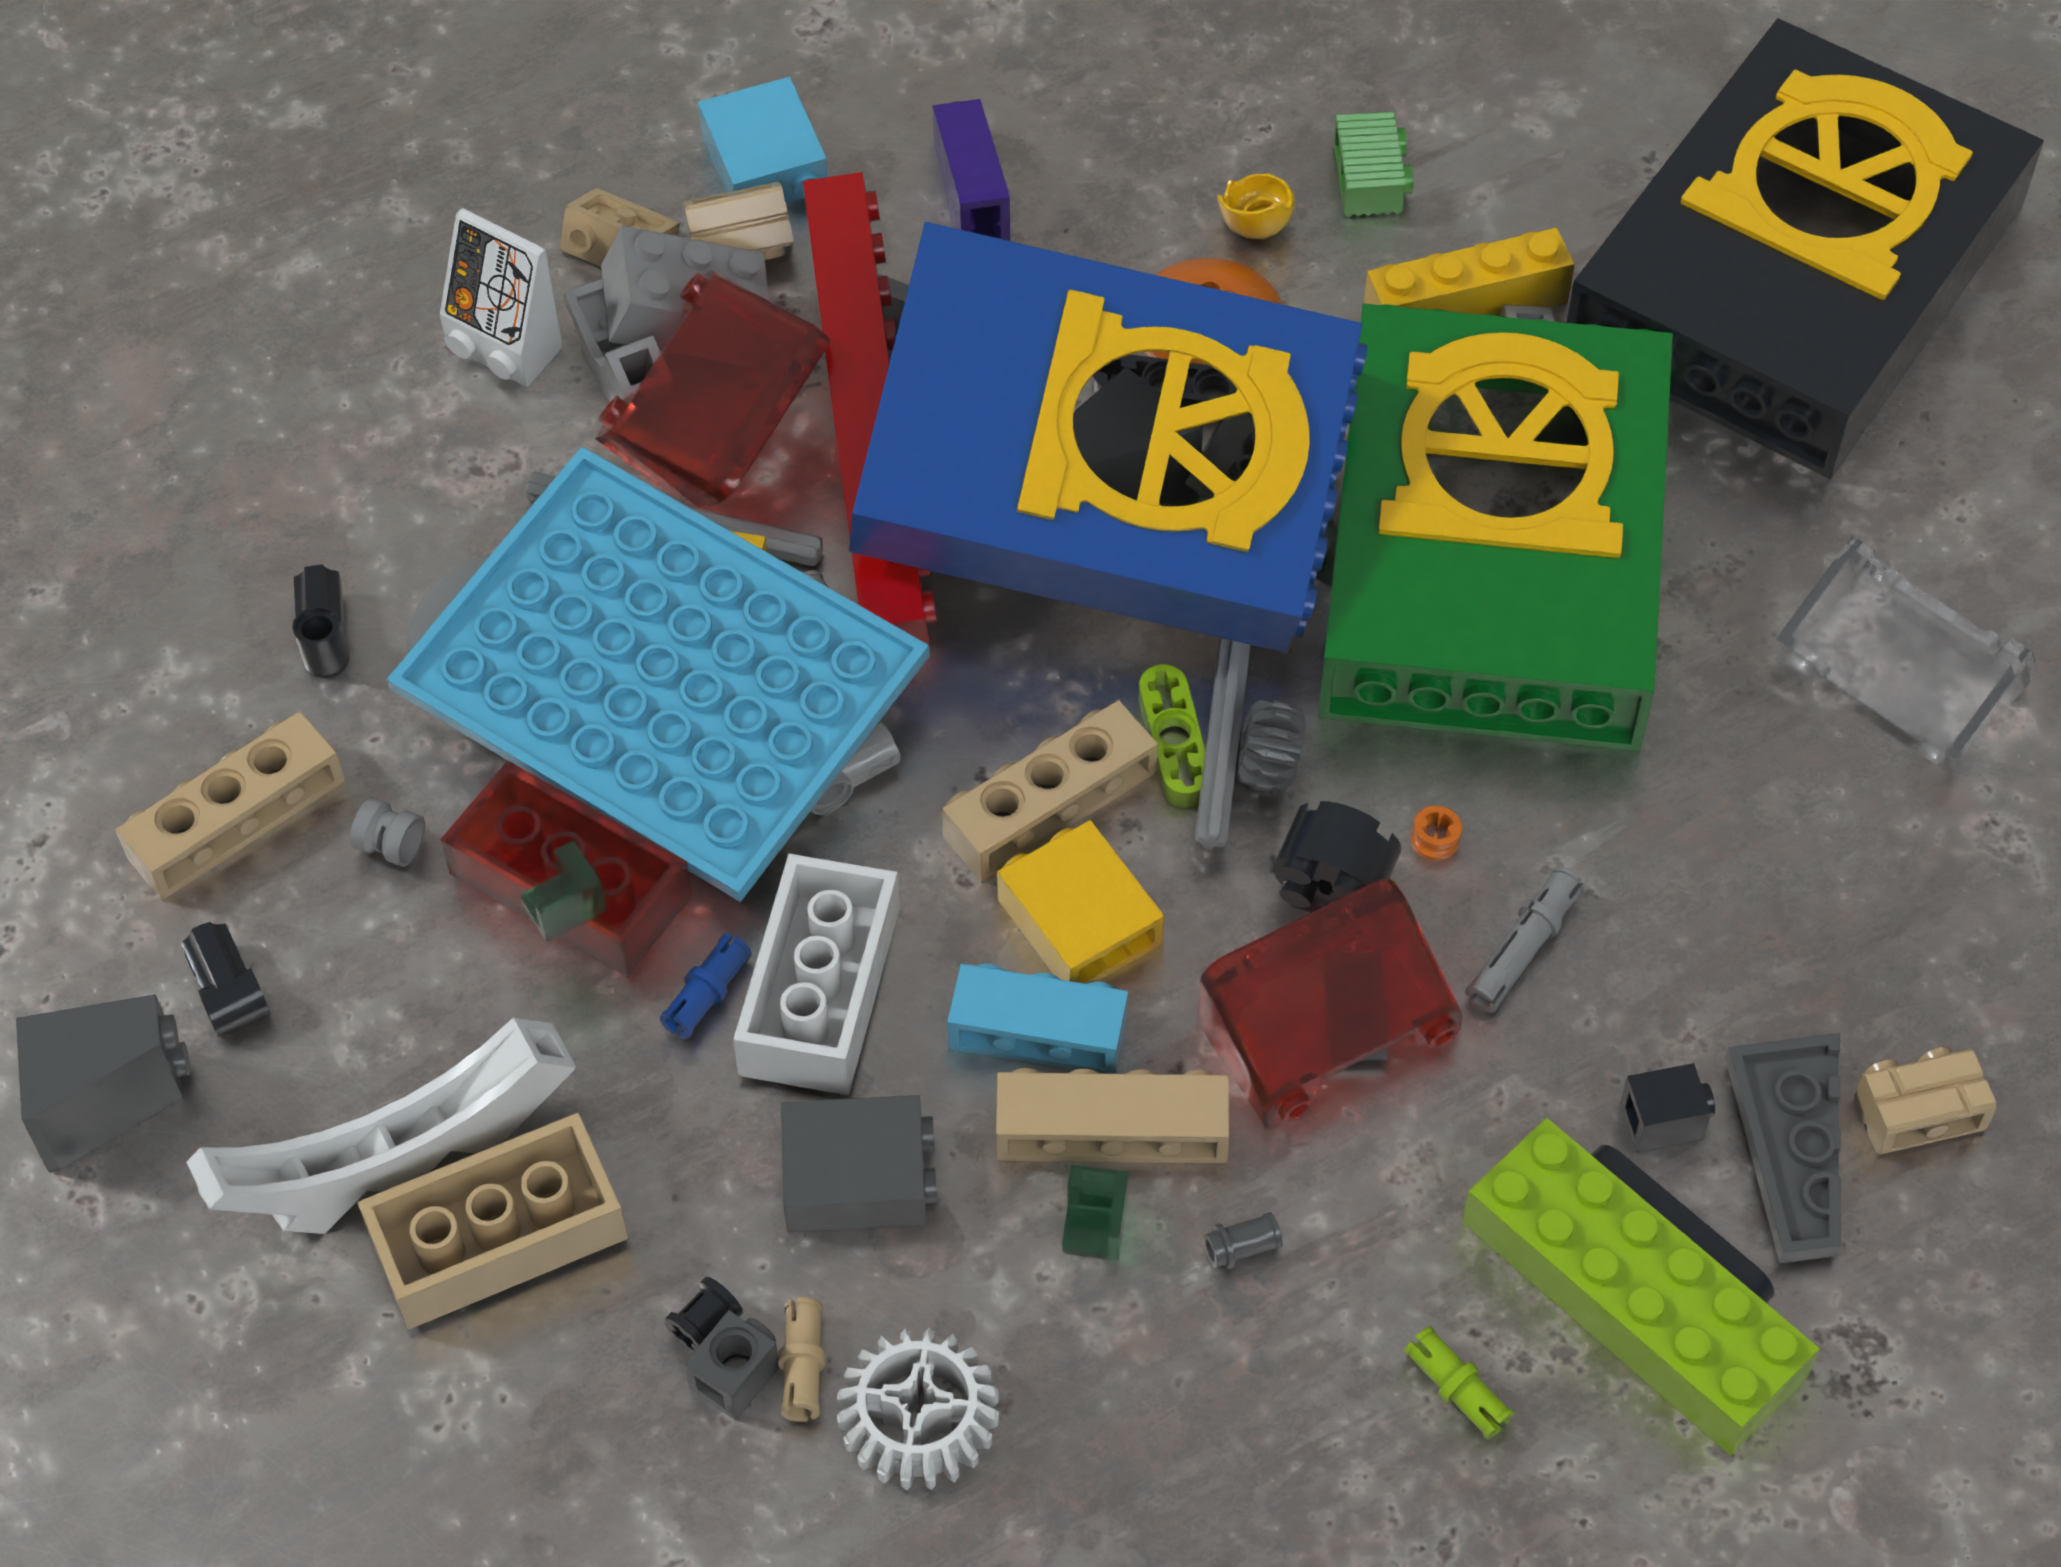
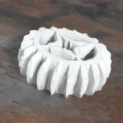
M930 1327L923 1334L922 1341H912V1334L904 1328L900 1333V1344L893 1346L890 1340L881 1335L877 1342L878 1355L862 1349L858 1355L861 1369L847 1367L844 1379L848 1388L839 1389L837 1394L838 1406L844 1409L837 1414V1423L839 1430L848 1432L843 1438L846 1450L849 1453L859 1452L857 1456L858 1465L863 1471L878 1465V1480L883 1484L889 1481L895 1473L900 1474L901 1487L906 1491L911 1488L914 1477H924V1484L932 1491L936 1486V1474L943 1472L949 1480L955 1483L959 1478L958 1462L975 1469V1466L979 1463L976 1449L989 1450L992 1445V1434L989 1432V1429H994L999 1424V1412L993 1408L999 1402V1394L995 1386L988 1385L992 1380L990 1368L987 1365L976 1366L978 1362L977 1352L973 1347L957 1353L958 1339L953 1334L947 1337L941 1345L936 1344L935 1332ZM910 1374V1376L904 1382L892 1385L888 1384L899 1377ZM933 1375L941 1377L954 1385L965 1400L954 1399L952 1392L938 1389L933 1384ZM924 1390L925 1404L921 1408V1413H917L916 1424L913 1427L911 1413L915 1410L916 1404H919L921 1391ZM870 1417L883 1419V1425L898 1428L903 1433V1443L885 1436L877 1429ZM937 1433H950L936 1442L925 1444L931 1436Z

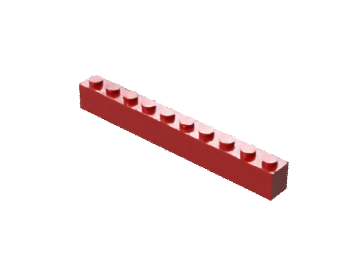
M863 172L803 181L849 537L851 533L852 512L890 364L889 351L893 350L897 335L894 319H884L883 307L892 306L888 276L878 277L877 264L886 263L882 233L872 234L871 222L880 221L876 190L866 192ZM852 553L858 605L922 642L929 643L927 623L936 622L937 617L933 591H922L920 576L930 575V571Z

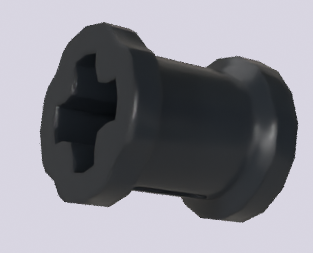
M707 1276L698 1284L700 1291L678 1314L671 1312L665 1318V1326L669 1332L691 1353H694L729 1310L738 1317L743 1314V1309L737 1299L722 1284Z

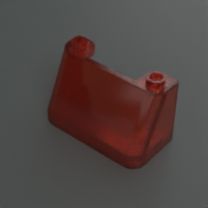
M710 271L704 275L698 272L686 284L680 294V297L685 300L682 307V312L686 314L637 390L624 399L615 396L607 404L599 417V421L604 425L595 437V440L675 500L685 506L704 509L723 502L738 487L824 354L830 341V337L813 324L715 271Z
M1382 879L1371 883L1222 956L1207 967L1199 982L1197 1023L1266 1128L1281 1120L1292 1122L1304 1116L1313 1105L1311 1100L1315 1096L1319 1081L1407 1037H1410L1418 1047L1430 1046L1432 1049L1440 1048L1457 1036L1461 1030L1463 1019L1458 1003L1406 897L1395 881L1391 879Z

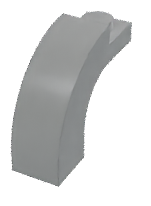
M603 278L564 292L563 300L582 341V352L602 392L617 411L622 412L671 393L673 379L654 336L628 345L609 342Z

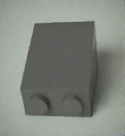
M1126 367L1074 411L1073 430L1078 449L1095 475L1115 491L1137 501L1161 392ZM1203 425L1177 432L1197 451L1202 453ZM1169 455L1159 504L1195 492V490L1184 483L1190 472L1171 455Z
M156 994L16 1018L21 1119L48 1172L64 1169L183 1099L181 1077L190 1075L188 1050L185 1042H179L174 1015H164Z

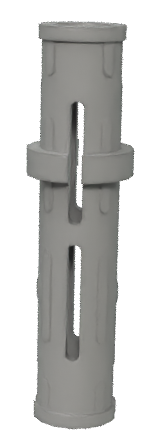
M1556 867L1533 900H1527L1521 906L1518 912L1519 919L1514 927L1499 944L1480 973L1465 989L1466 996H1470L1469 1001L1477 1008L1488 1013L1495 1012L1509 989L1524 972L1542 944L1548 938L1555 937L1562 928V918L1585 889V884L1580 883L1582 879L1575 872L1565 867Z

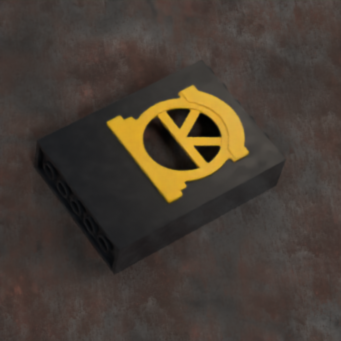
M1777 18L1575 278L1566 323L1596 324L1604 327L1636 330L1648 329L1657 332L1673 333L1669 400L1831 480L2023 207L2044 140ZM1809 118L1816 119L1818 125L1819 159L1778 141L1774 136L1794 123ZM1838 129L1887 152L1841 169ZM1761 156L1895 220L1877 231L1849 238H1828L1800 231L1778 218L1764 202L1756 180L1758 159ZM1906 163H1911L1915 169L1916 186L1911 200H1904L1864 181Z

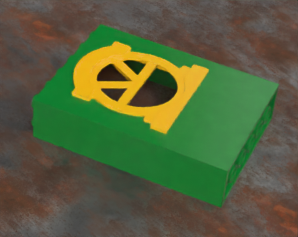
M1363 303L1360 322L1363 325L1359 343L1368 344V349L1361 376L1358 375L1354 392H1358V398L1352 422L1349 424L1318 718L1640 752L1655 692L1673 333L1657 332L1648 329L1604 327L1596 324L1584 325L1552 322L1544 319L1531 320L1500 317L1492 314L1479 315L1448 312L1440 309L1427 310L1396 307L1388 304L1375 305ZM1477 388L1544 394L1546 396L1510 437L1507 438ZM1456 395L1482 436L1430 431L1428 425L1438 407L1449 396ZM1564 406H1569L1577 414L1585 429L1588 445H1567L1537 442L1534 440ZM1426 454L1586 469V472L1570 496L1555 507L1526 517H1497L1470 509L1450 496L1433 475Z

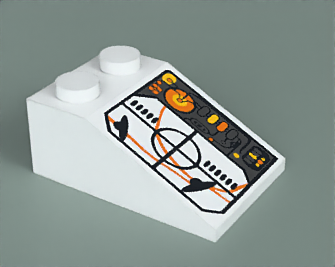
M461 208L455 217L440 309V319L446 346L458 357L463 359L470 358L488 367L499 378L511 379L527 388L563 348L546 250Z

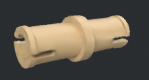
M796 1297L797 1310H795V1302L792 1299L785 1303V1346L779 1350L778 1366L784 1371L781 1415L790 1421L806 1422L808 1421L807 1409H809V1417L812 1420L816 1419L820 1414V1406L818 1405L819 1372L825 1368L826 1352L820 1347L823 1305L814 1298Z

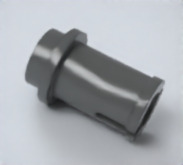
M1271 1212L1225 1228L1220 1223L1215 1224L1212 1227V1232L1204 1234L1203 1237L1206 1253L1213 1267L1224 1266L1227 1270L1235 1267V1261L1283 1246L1279 1225Z

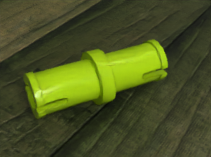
M1431 1326L1423 1329L1415 1336L1420 1342L1415 1344L1413 1341H1410L1403 1353L1410 1357L1440 1388L1438 1396L1446 1404L1453 1402L1478 1427L1487 1440L1491 1439L1503 1429L1499 1424L1502 1422L1508 1424L1514 1417L1515 1412L1508 1408L1478 1377L1480 1370L1472 1361L1465 1364L1435 1333Z

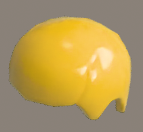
M1270 173L1250 174L1238 181L1229 180L1224 196L1222 194L1217 195L1221 215L1230 231L1247 239L1264 240L1276 235L1286 226L1295 207L1293 190L1285 180Z

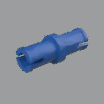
M724 933L700 966L692 967L684 977L686 985L667 1010H664L660 1015V1022L667 1031L676 1036L682 1027L683 1029L679 1036L681 1039H688L711 1006L719 1005L728 994L727 985L743 964L752 956L750 947L741 938L736 936L731 945H729V942L733 939L732 934Z

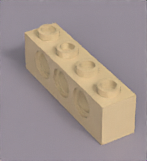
M1117 700L1103 710L1095 709L1085 715L1077 726L1064 734L1045 739L1033 753L1016 763H1007L1001 766L989 780L971 791L963 790L954 795L947 805L942 808L943 838L982 883L1002 869L1004 864L1012 857L1021 853H1030L1049 841L1059 831L1070 828L1157 773L1158 743L1120 700ZM1086 758H1096V759H1099V760H1098V761L1089 762V761H1085V760H1083V759H1086ZM1053 785L1055 787L1051 789H1043L1039 786ZM999 812L1011 813V815L1004 817L996 816L994 814Z
M298 711L286 720L272 724L264 734L239 750L227 753L216 765L194 779L180 783L172 793L152 806L135 812L124 824L115 830L127 859L163 901L344 783L345 779L336 751L302 712ZM280 770L276 773L269 774L272 771ZM235 799L232 802L222 804L225 801ZM188 829L187 831H185V832H183V833L176 834L177 832H179V831H181V830Z

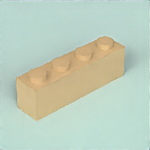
M1020 1068L1011 1073L997 1072V1161L1227 1164L1229 1146L1228 1075H1214L1204 1070H1193L1183 1075L1156 1074L1153 1071L1144 1069L1133 1070L1126 1074H1100L1091 1069H1076L1069 1073H1042L1032 1068Z

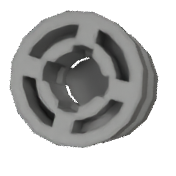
M371 797L361 805L353 820L350 831L351 847L367 854L376 851L380 852L388 862L405 867L415 858L422 844L425 833L424 817L408 810L397 813L392 811L390 804Z

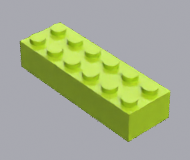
M1547 1117L1468 1191L1462 1223L1730 1456L1809 1377L1820 1350L1817 1345Z

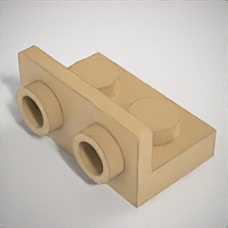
M595 188L566 205L560 249L563 252L601 267L622 225L678 236L680 222Z

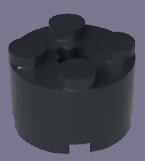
M1320 801L1317 810H1308V803L1303 804L1296 813L1273 866L1274 875L1282 885L1279 894L1283 900L1293 906L1308 908L1313 903L1332 910V916L1343 924L1356 927L1361 926L1365 917L1376 912L1401 854V844L1393 833L1389 841L1377 832L1380 822L1358 809L1336 802Z

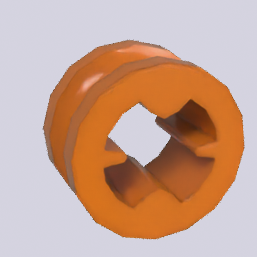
M1433 805L1419 811L1413 821V829L1411 831V844L1414 850L1420 856L1429 860H1442L1454 854L1459 846V839L1462 834V822L1459 816L1444 806ZM1429 826H1436V831H1438L1442 827L1447 830L1446 837L1437 839V833L1430 837L1426 834L1427 828Z

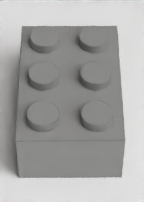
M621 226L601 264L609 342L628 345L654 336L662 352L752 368L774 331L764 254Z

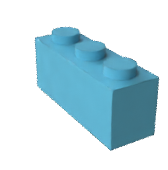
M961 963L947 1021L948 1046L950 1050L1070 1070L1091 1069L1100 1074H1116L1128 1019V991L1117 989L1105 982L1084 984L1061 980L1059 977L1049 973L1041 972L1029 975L1006 971L994 964L984 963L974 966Z

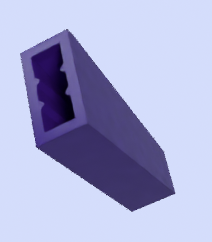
M975 99L932 105L934 142L953 228L1011 241L1010 196L981 100Z

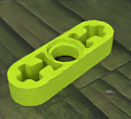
M1168 664L1154 665L1148 668L1140 678L1139 703L1146 731L1158 743L1157 774L1161 790L1166 800L1171 804L1182 808L1195 807L1199 805L1206 750L1187 678L1175 666ZM1165 686L1167 692L1171 693V708L1163 710L1162 697L1160 692L1156 690V687ZM1176 726L1185 729L1190 737L1185 742L1174 745L1163 741L1159 734L1165 728ZM1186 761L1188 777L1191 781H1194V785L1184 786L1183 781L1178 779L1180 762Z

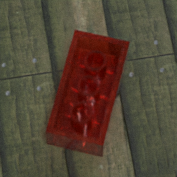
M507 761L440 839L450 875L626 977L631 974L693 896L687 861L510 761Z

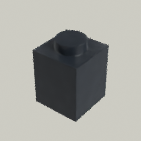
M1694 1063L1627 1076L1620 1104L1637 1153L1703 1140L1709 1119L1715 1115V1101L1710 1085L1707 1082H1700Z

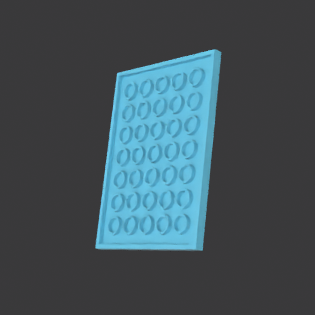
M581 446L386 680L390 690L741 902L926 662L930 652L928 644Z

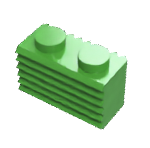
M1395 111L1335 115L1333 143L1344 215L1350 217L1355 214L1359 217L1362 214L1370 216L1373 213L1380 215L1383 212L1387 215L1392 212L1398 215L1403 211L1404 195L1412 194L1413 172L1411 164L1402 163V157L1407 155V136L1405 127L1397 128Z

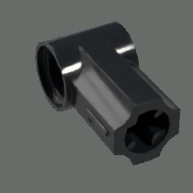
M323 564L306 566L299 575L294 577L296 618L293 620L292 630L304 668L309 673L317 676H328L344 668L349 659V650L344 633L341 577L339 571L330 570Z
M207 922L191 929L190 934L181 941L192 973L197 978L201 987L198 993L216 1035L220 1036L271 1014L257 979L251 968L246 969L226 923L213 924Z

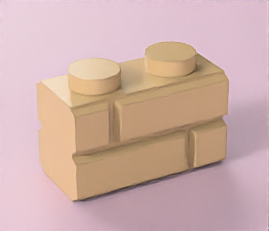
M779 181L683 202L690 239L761 252L764 254V260L785 255L784 246L794 245L784 193Z
M1940 1047L1925 1053L1920 1057L1919 1061L1898 1065L1896 1060L1880 1061L1870 1066L1862 1074L1854 1094L1855 1104L1861 1119L1867 1125V1133L1876 1154L1879 1155L1987 1130L1997 1109L1994 1095L1987 1079L1984 1080L1983 1070L1974 1050L1971 1049L1952 1053L1950 1048Z

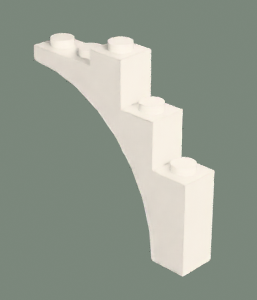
M513 1017L486 1043L446 1073L409 1095L363 1117L321 1132L276 1143L245 1147H200L186 1163L197 1183L199 1194L206 1202L209 1210L272 1214L283 1231L326 1234L367 1191L383 1192L430 1173L450 1151L479 1153L503 1143L577 1067L553 1023Z

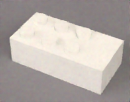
M788 854L733 1038L738 1076L849 1095L900 910L897 872Z

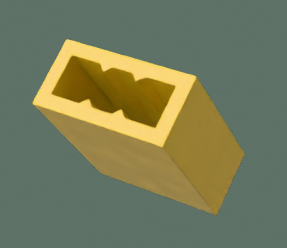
M1091 820L1076 828H1065L1059 831L1050 839L1049 843L1029 854L1021 853L1012 857L1004 864L1002 869L997 871L998 901L1053 975L1061 980L1084 984L1097 982L1163 944V913Z

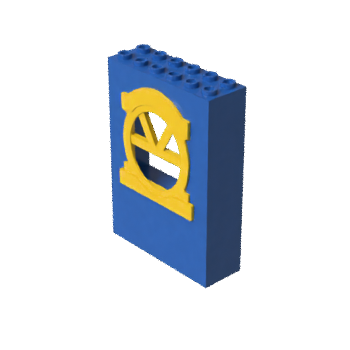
M925 222L852 512L849 552L1287 653L1293 637H1303L1307 620L1311 619L1316 602L1318 588L1313 586L1317 571L1322 568L1328 539L1323 537L1327 522L1332 519L1337 500L1338 489H1334L1337 474L1342 470L1348 441L1344 440L1348 423L1351 424L1358 398V392H1354L1358 375L1361 376L1368 349V344L1359 343L1363 323ZM1161 351L1170 354L1136 501L1109 487L1089 468L1075 440L1073 413L1082 388L1102 367L1127 355ZM1192 359L1200 360L1215 368L1237 388L1234 394L1180 408L1189 364ZM1250 413L1255 428L1254 450L1243 474L1237 481H1232L1177 432ZM1169 455L1210 489L1214 497L1186 506H1161L1159 499Z

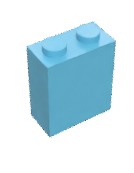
M790 77L698 102L701 135L726 192L779 181L782 185L785 202L789 203L805 199L803 181L828 177L827 158Z

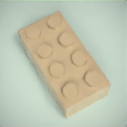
M579 1112L357 1202L408 1330L628 1239L621 1206Z

